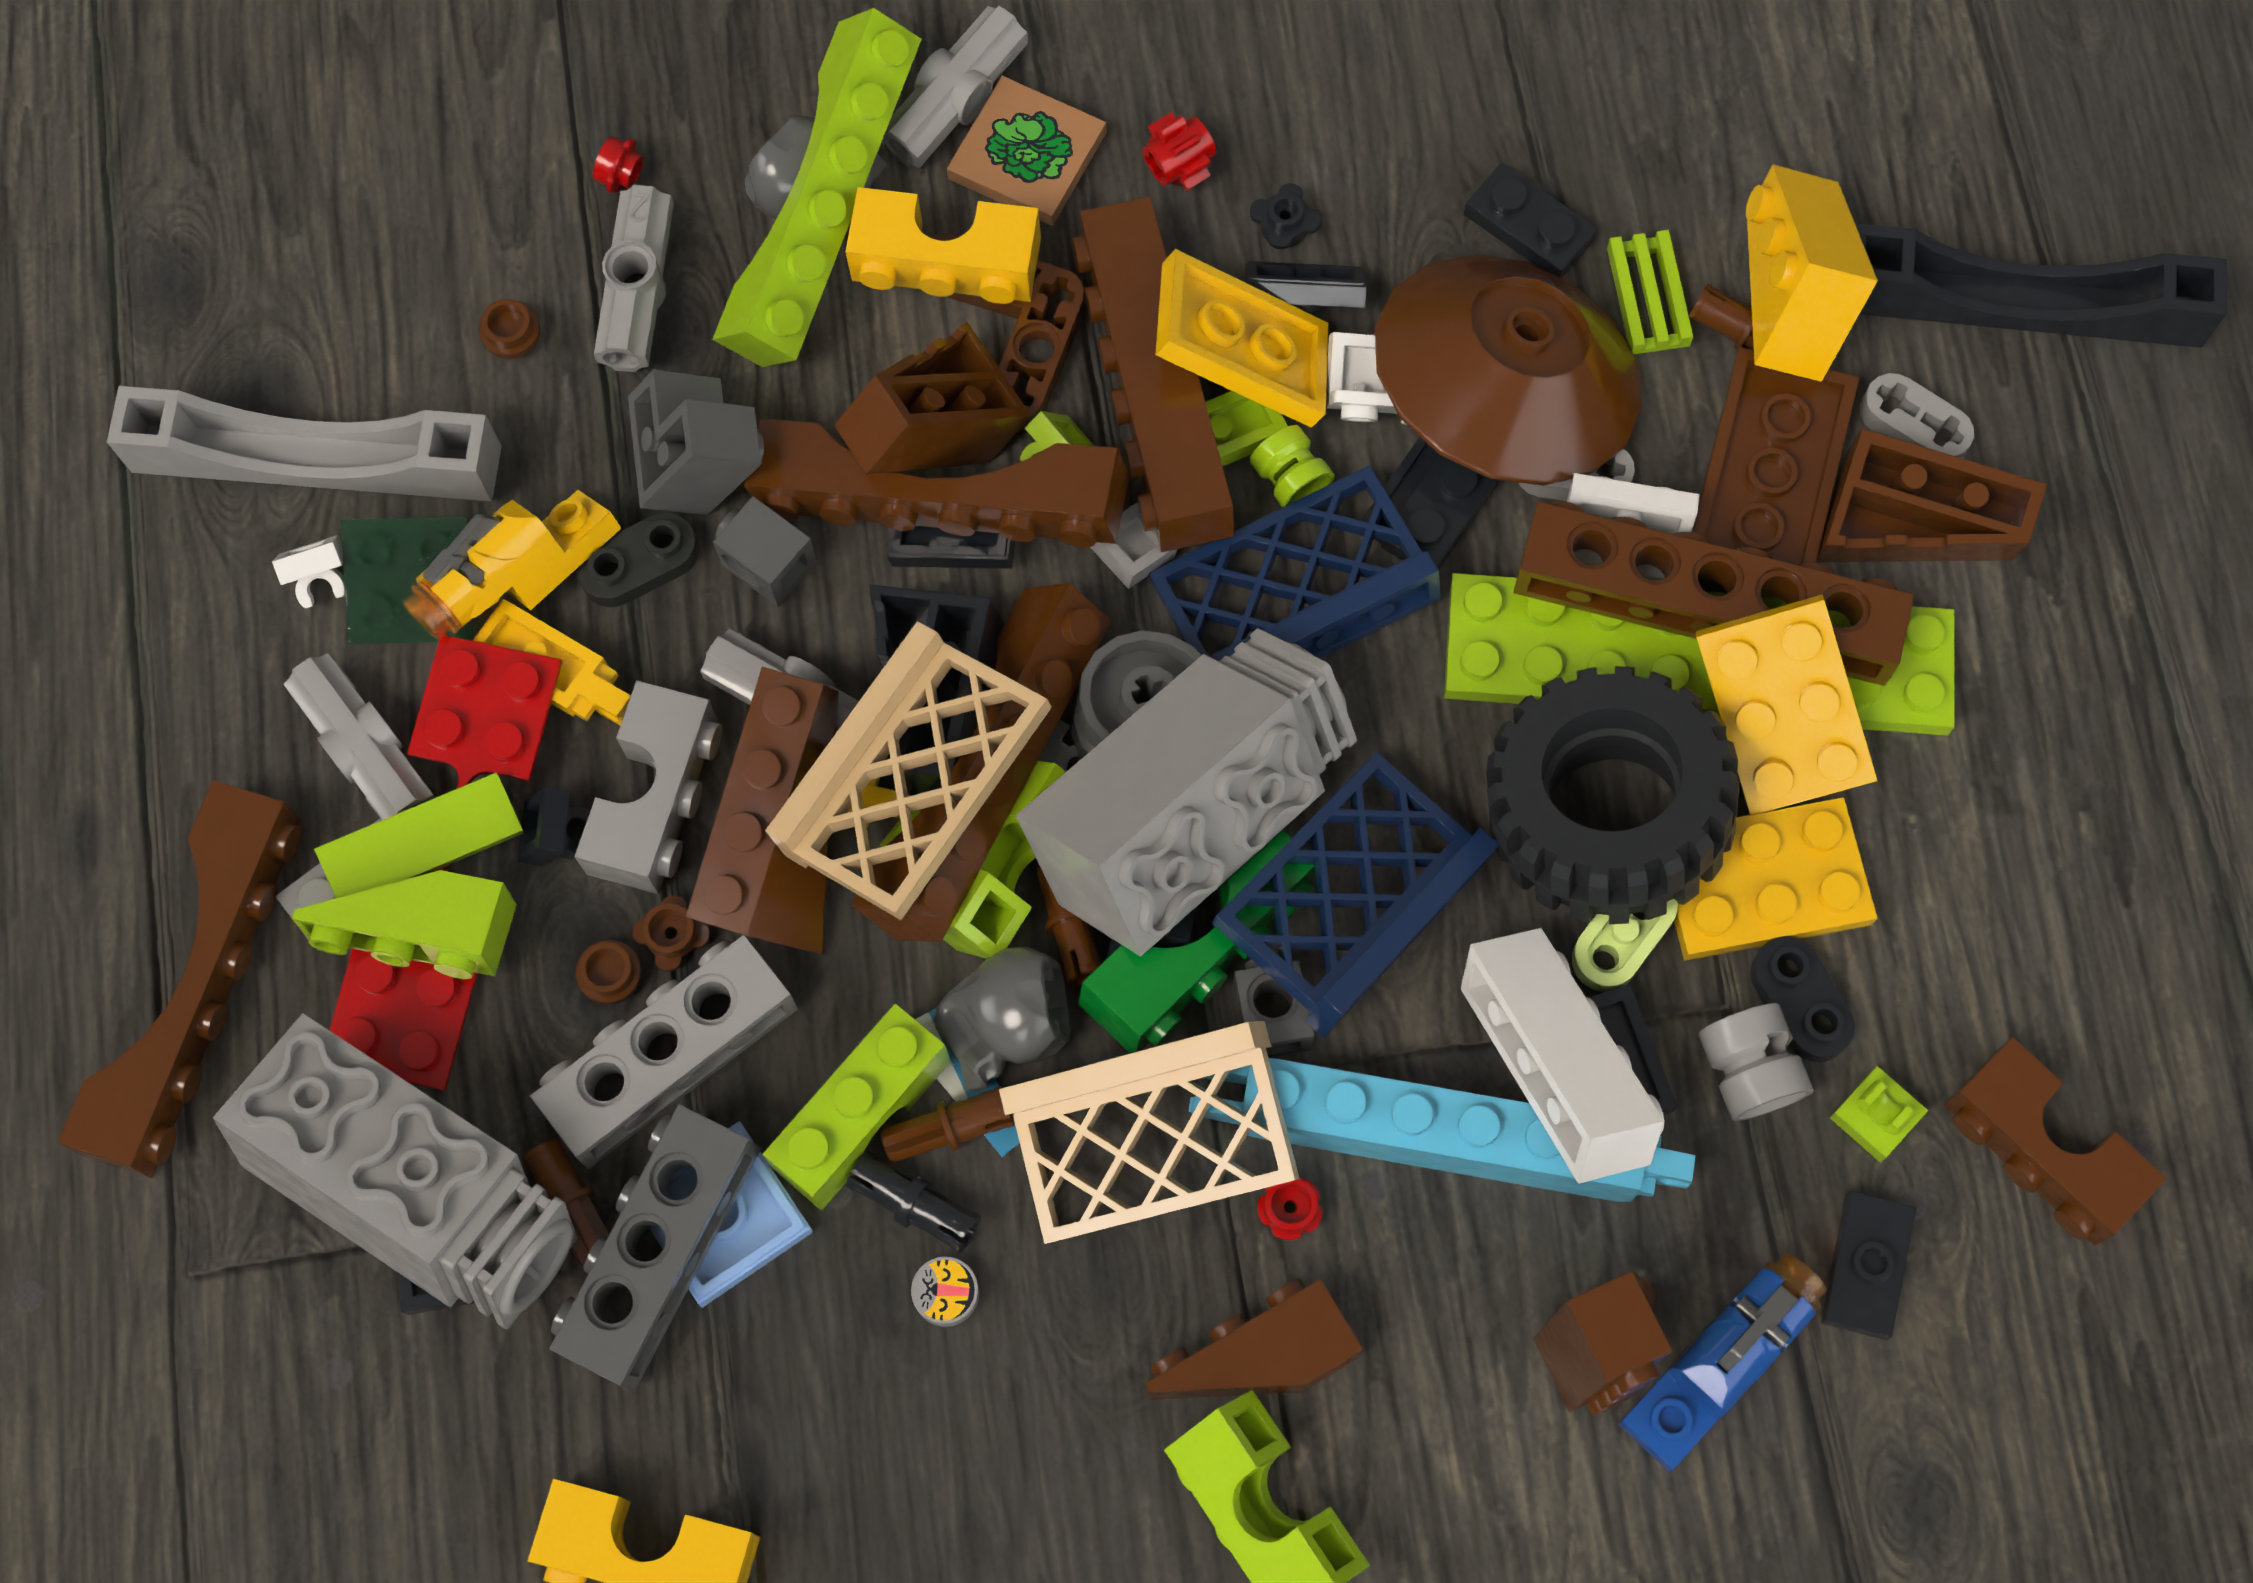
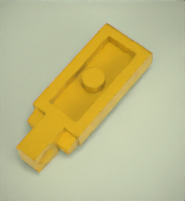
M502 599L473 641L561 659L563 663L551 704L573 717L576 715L585 721H588L594 711H597L600 715L621 726L631 695L613 685L619 675L608 666L605 659L509 601Z

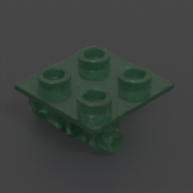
M467 517L341 520L348 644L439 642L440 635L470 641L474 640L473 620L471 619L462 628L459 627L453 618L450 620L433 603L416 580L443 549H447L466 527Z

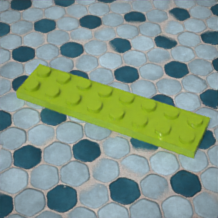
M1452 573L1449 595L1444 699L1519 704L1526 696L1532 695L1536 700L1541 698L1542 685L1557 677H1562L1564 682L1568 683L1577 679L1578 670L1596 667L1598 675L1615 674V666L1634 667L1635 676L1648 679L1651 672L1672 678L1671 689L1679 693L1683 687L1690 688L1703 698V713L1711 710L1720 717L1697 639L1514 594L1513 591L1517 580L1514 577ZM1705 591L1712 596L1726 595V593ZM1777 596L1761 597L1764 604L1770 609L1786 605ZM1912 606L1900 664L1885 686L1847 677L1862 729L1945 736L1951 733L1954 729V609ZM1828 611L1833 625L1841 628L1851 627L1850 621L1845 615L1837 611Z

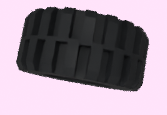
M1615 666V674L1598 675L1597 668L1593 667L1578 670L1577 679L1565 683L1562 677H1557L1543 684L1541 698L1536 700L1532 695L1526 696L1513 708L1514 723L1506 721L1501 724L1494 738L1495 752L1488 756L1486 769L1490 828L1493 829L1494 840L1499 844L1496 850L1500 860L1509 863L1510 876L1521 889L1529 890L1535 885L1537 902L1552 911L1557 910L1561 903L1570 907V918L1589 923L1593 914L1609 915V925L1629 924V914L1644 911L1647 920L1667 914V902L1675 899L1680 905H1685L1699 894L1700 879L1705 882L1712 881L1723 867V853L1731 850L1736 831L1739 794L1738 758L1734 743L1726 739V726L1718 714L1711 710L1703 713V698L1690 688L1683 687L1678 693L1671 689L1672 678L1656 672H1651L1648 679L1635 676L1634 667ZM1602 760H1624L1645 766L1664 779L1675 794L1670 805L1659 816L1644 825L1622 831H1601L1579 825L1563 815L1552 803L1550 796L1556 786L1568 774L1586 764Z

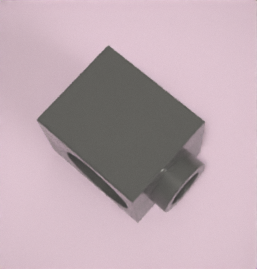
M754 496L741 510L734 509L724 517L717 528L716 539L713 541L721 565L777 607L782 604L817 563L811 538Z
M1253 960L1244 964L1245 970L1235 971L1234 992L1240 1023L1265 1021L1271 1047L1266 1048L1268 1057L1272 1058L1311 1051L1314 1031L1304 1021L1310 1014V1011ZM1292 961L1293 969L1302 976L1300 961ZM1276 992L1287 999L1290 1009L1281 1017L1268 1018L1257 1011L1254 1002L1264 993Z

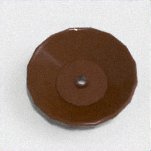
M1474 254L1429 263L1392 290L1374 327L1376 373L1399 418L1439 455L1489 479L1544 486L1573 479L1574 473L1591 475L1626 447L1642 408L1638 363L1614 319L1575 284L1527 261Z

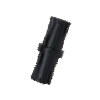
M869 1150L860 1156L851 1170V1173L857 1175V1177L850 1176L847 1180V1188L862 1194L894 1213V1221L905 1228L913 1224L952 1247L958 1253H961L974 1237L977 1230L972 1228V1226L977 1227L981 1222V1215L971 1212L933 1189L934 1183L922 1175H919L918 1178H913L875 1156Z

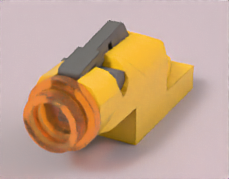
M579 490L574 492L567 500L557 504L550 512V515L542 522L527 509L511 500L499 508L492 516L484 514L475 515L447 549H443L428 568L416 578L417 582L411 586L413 594L404 601V605L412 616L438 640L448 631L456 634L472 618L479 616L496 604L505 592L531 611L582 565L592 553L613 537L621 529V526L609 510Z

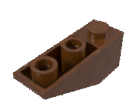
M1299 1278L1268 1296L1266 1301L1271 1308L1252 1320L1247 1321L1244 1314L1239 1313L1212 1329L1208 1335L1213 1343L1195 1354L1189 1356L1185 1347L1156 1362L1150 1367L1154 1378L1145 1383V1391L1150 1400L1238 1396L1251 1390L1256 1395L1298 1393L1307 1390L1357 1360L1363 1348L1322 1280L1319 1279L1305 1287Z

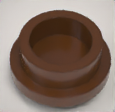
M501 299L490 304L484 311L479 323V336L484 347L491 354L500 358L512 359L527 354L534 348L540 337V323L533 309L527 304L513 299Z
M603 940L594 943L582 953L576 966V980L581 991L590 1000L603 1005H613L628 999L638 988L642 976L641 963L636 953L625 943L616 940Z

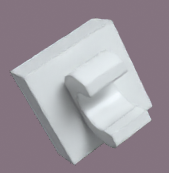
M339 535L280 553L272 561L281 585L298 580L295 588L296 597L304 608L311 607L315 603L310 591V583L314 579L322 578L327 580L331 584L336 598L342 597L346 593L345 578L336 569V567L342 566L347 559Z

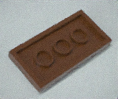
M1739 347L1734 359L1698 503L1697 516L1691 533L1701 535L1710 544L1734 550L1742 547L1760 549L1767 552L1774 560L1794 565L1816 563L1860 377L1828 369L1822 382L1757 366L1754 364V350ZM1702 580V581H1706V582H1710V583H1714V584L1720 585L1719 583H1717V582H1715V581H1713V580Z

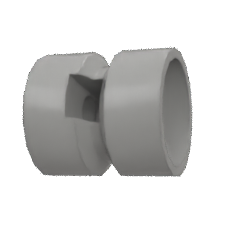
M1765 1004L1735 1013L1710 1024L1699 1032L1698 1035L1711 1068L1724 1071L1725 1078L1719 1085V1089L1733 1121L1746 1120L1773 1112L1793 1104L1814 1092L1801 1057L1787 1052L1786 1047L1793 1037L1779 1004Z

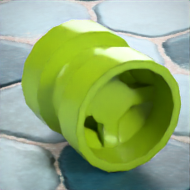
M1298 425L1287 426L1270 435L1250 456V463L1259 476L1263 479H1270L1275 486L1274 497L1282 508L1332 484L1335 474L1325 460L1313 456L1310 451L1311 441Z

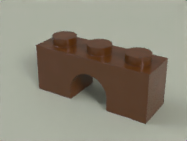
M2012 1037L1988 1058L1944 1106L1954 1114L1952 1121L1966 1138L1977 1145L1986 1144L2005 1162L2003 1169L2015 1184L2027 1192L2034 1193L2036 1191L2056 1209L2053 1213L2054 1217L2063 1229L2079 1240L2085 1241L2088 1239L2095 1246L2114 1236L2167 1178L2116 1131L2096 1143L2086 1154H2073L2057 1147L2050 1140L2044 1129L2043 1111L2048 1100L2064 1083Z

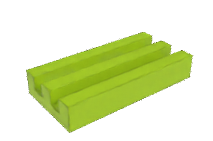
M1669 230L1657 231L1656 236L1652 238H1646L1645 233L1634 234L1631 241L1624 242L1622 241V236L1610 238L1607 252L1628 345L1633 355L1690 347L1693 333ZM1656 253L1674 334L1668 335L1650 254ZM1635 256L1653 337L1644 338L1627 257Z

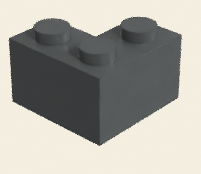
M653 369L628 395L640 508L708 515L762 464L764 440L761 433L757 431L755 407L724 403L721 378Z

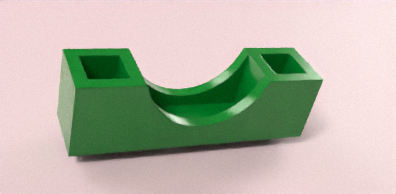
M1283 829L1217 888L1221 909L1292 839ZM1287 864L1283 868L1285 892L1314 893L1315 889L1310 885L1315 873L1314 865ZM1270 881L1261 892H1272V882ZM1246 906L1236 918L1255 935H1271L1272 931L1267 927L1275 920L1274 906ZM1287 907L1288 917H1293L1303 907ZM1216 927L1207 935L1191 944L1175 948L1151 947L1141 957L1121 945L1082 983L1078 1005L1129 1053L1142 1051L1149 1043L1157 1047L1168 1041L1183 1022V1018L1179 1014L1194 999L1204 1004L1221 988L1228 978V975L1223 970L1239 955L1245 961L1250 958Z

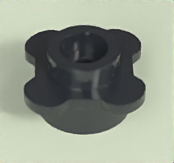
M1292 183L1282 185L1279 193L1267 200H1255L1250 207L1252 221L1261 224L1264 238L1275 249H1286L1299 244L1306 237L1307 233H1315L1321 224L1319 212L1308 207L1303 200L1302 188ZM1284 212L1289 213L1291 218L1288 220L1281 219L1280 214Z

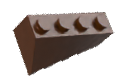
M762 666L686 917L745 936L822 955L825 953L826 931H823L829 877L809 865L807 868H804L787 858L765 830L836 734L838 690ZM828 840L819 851V853L823 854L826 857L828 851Z
M1633 1271L1568 1300L1533 1338L1569 1413L1587 1405L1591 1416H1595L1628 1400V1397L1650 1384L1649 1381L1661 1376L1656 1364L1673 1352L1653 1313L1658 1293L1651 1282L1644 1280L1643 1277H1640Z

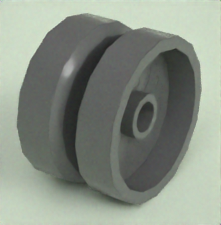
M1144 630L1116 636L1096 650L1082 672L1078 695L1073 709L1071 736L1078 753V758L1081 760L1195 662L1201 654L1193 646L1171 634Z

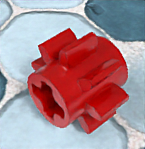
M1170 112L1148 126L1152 137L1148 139L1149 144L1142 148V154L1150 172L1161 185L1167 186L1173 182L1177 187L1182 184L1187 191L1211 176L1206 166L1211 164L1210 158L1216 155V146L1209 131L1198 118L1192 116L1185 121L1182 115L1176 118Z

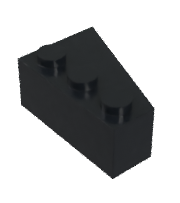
M869 584L871 603L875 607L878 635L875 642L877 658L881 662V670L917 621L938 632L943 642L993 670L996 669L997 637L1005 623L991 598ZM952 667L936 688L938 703L972 695L970 677ZM981 683L982 691H987L991 689ZM975 710L941 719L945 744L972 737L978 725ZM931 722L909 727L899 740L901 756L935 747ZM960 756L948 759L950 773ZM938 762L904 771L908 795L939 789L941 786Z

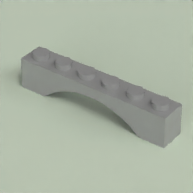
M118 386L107 438L108 445L131 473L491 502L493 500L502 447L487 416L484 414L422 410L407 416L380 421H310L242 410L212 402L180 390Z

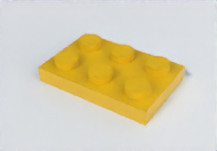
M1175 249L1162 263L1155 355L1311 428L1326 415L1328 322Z
M1823 594L1696 631V638L1719 714L1726 726L1727 740L1734 743L1738 758L1737 773L1750 815L1771 811L1877 781Z
M1844 797L1736 818L1734 840L1731 850L1723 853V867L1712 881L1705 882L1700 879L1699 894L1685 905L1678 904L1674 924L1684 961L1764 946L1770 940L1778 937L1802 939L1870 926L1878 919Z

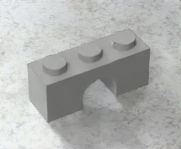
M636 680L616 739L627 759L651 765L656 769L655 780L650 790L643 797L630 803H615L595 797L574 856L586 875L659 894L664 877L672 878L682 855V841L677 839L685 817L692 819L700 804L702 782H699L698 778L704 760L714 759L722 736V725L717 723L718 719L708 699Z

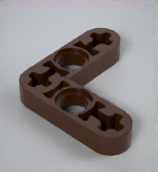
M940 233L930 238L939 241H949L961 236ZM1038 260L1031 302L1014 300L1007 304H997L975 295L954 293L951 296H947L957 301L1018 319L998 367L1016 394L1020 388V377L1028 380L1026 386L1027 406L1025 407L1031 417L1016 434L1027 433L1025 428L1041 411H1046L1085 309L1084 288L1082 281L1077 275L1067 269ZM1058 290L1066 291L1068 301H1061L1054 315L1055 325L1046 321L1049 315L1048 297L1054 298ZM1033 339H1044L1054 347V353L1051 358L1042 363H1031L1021 356L1020 350L1025 343Z

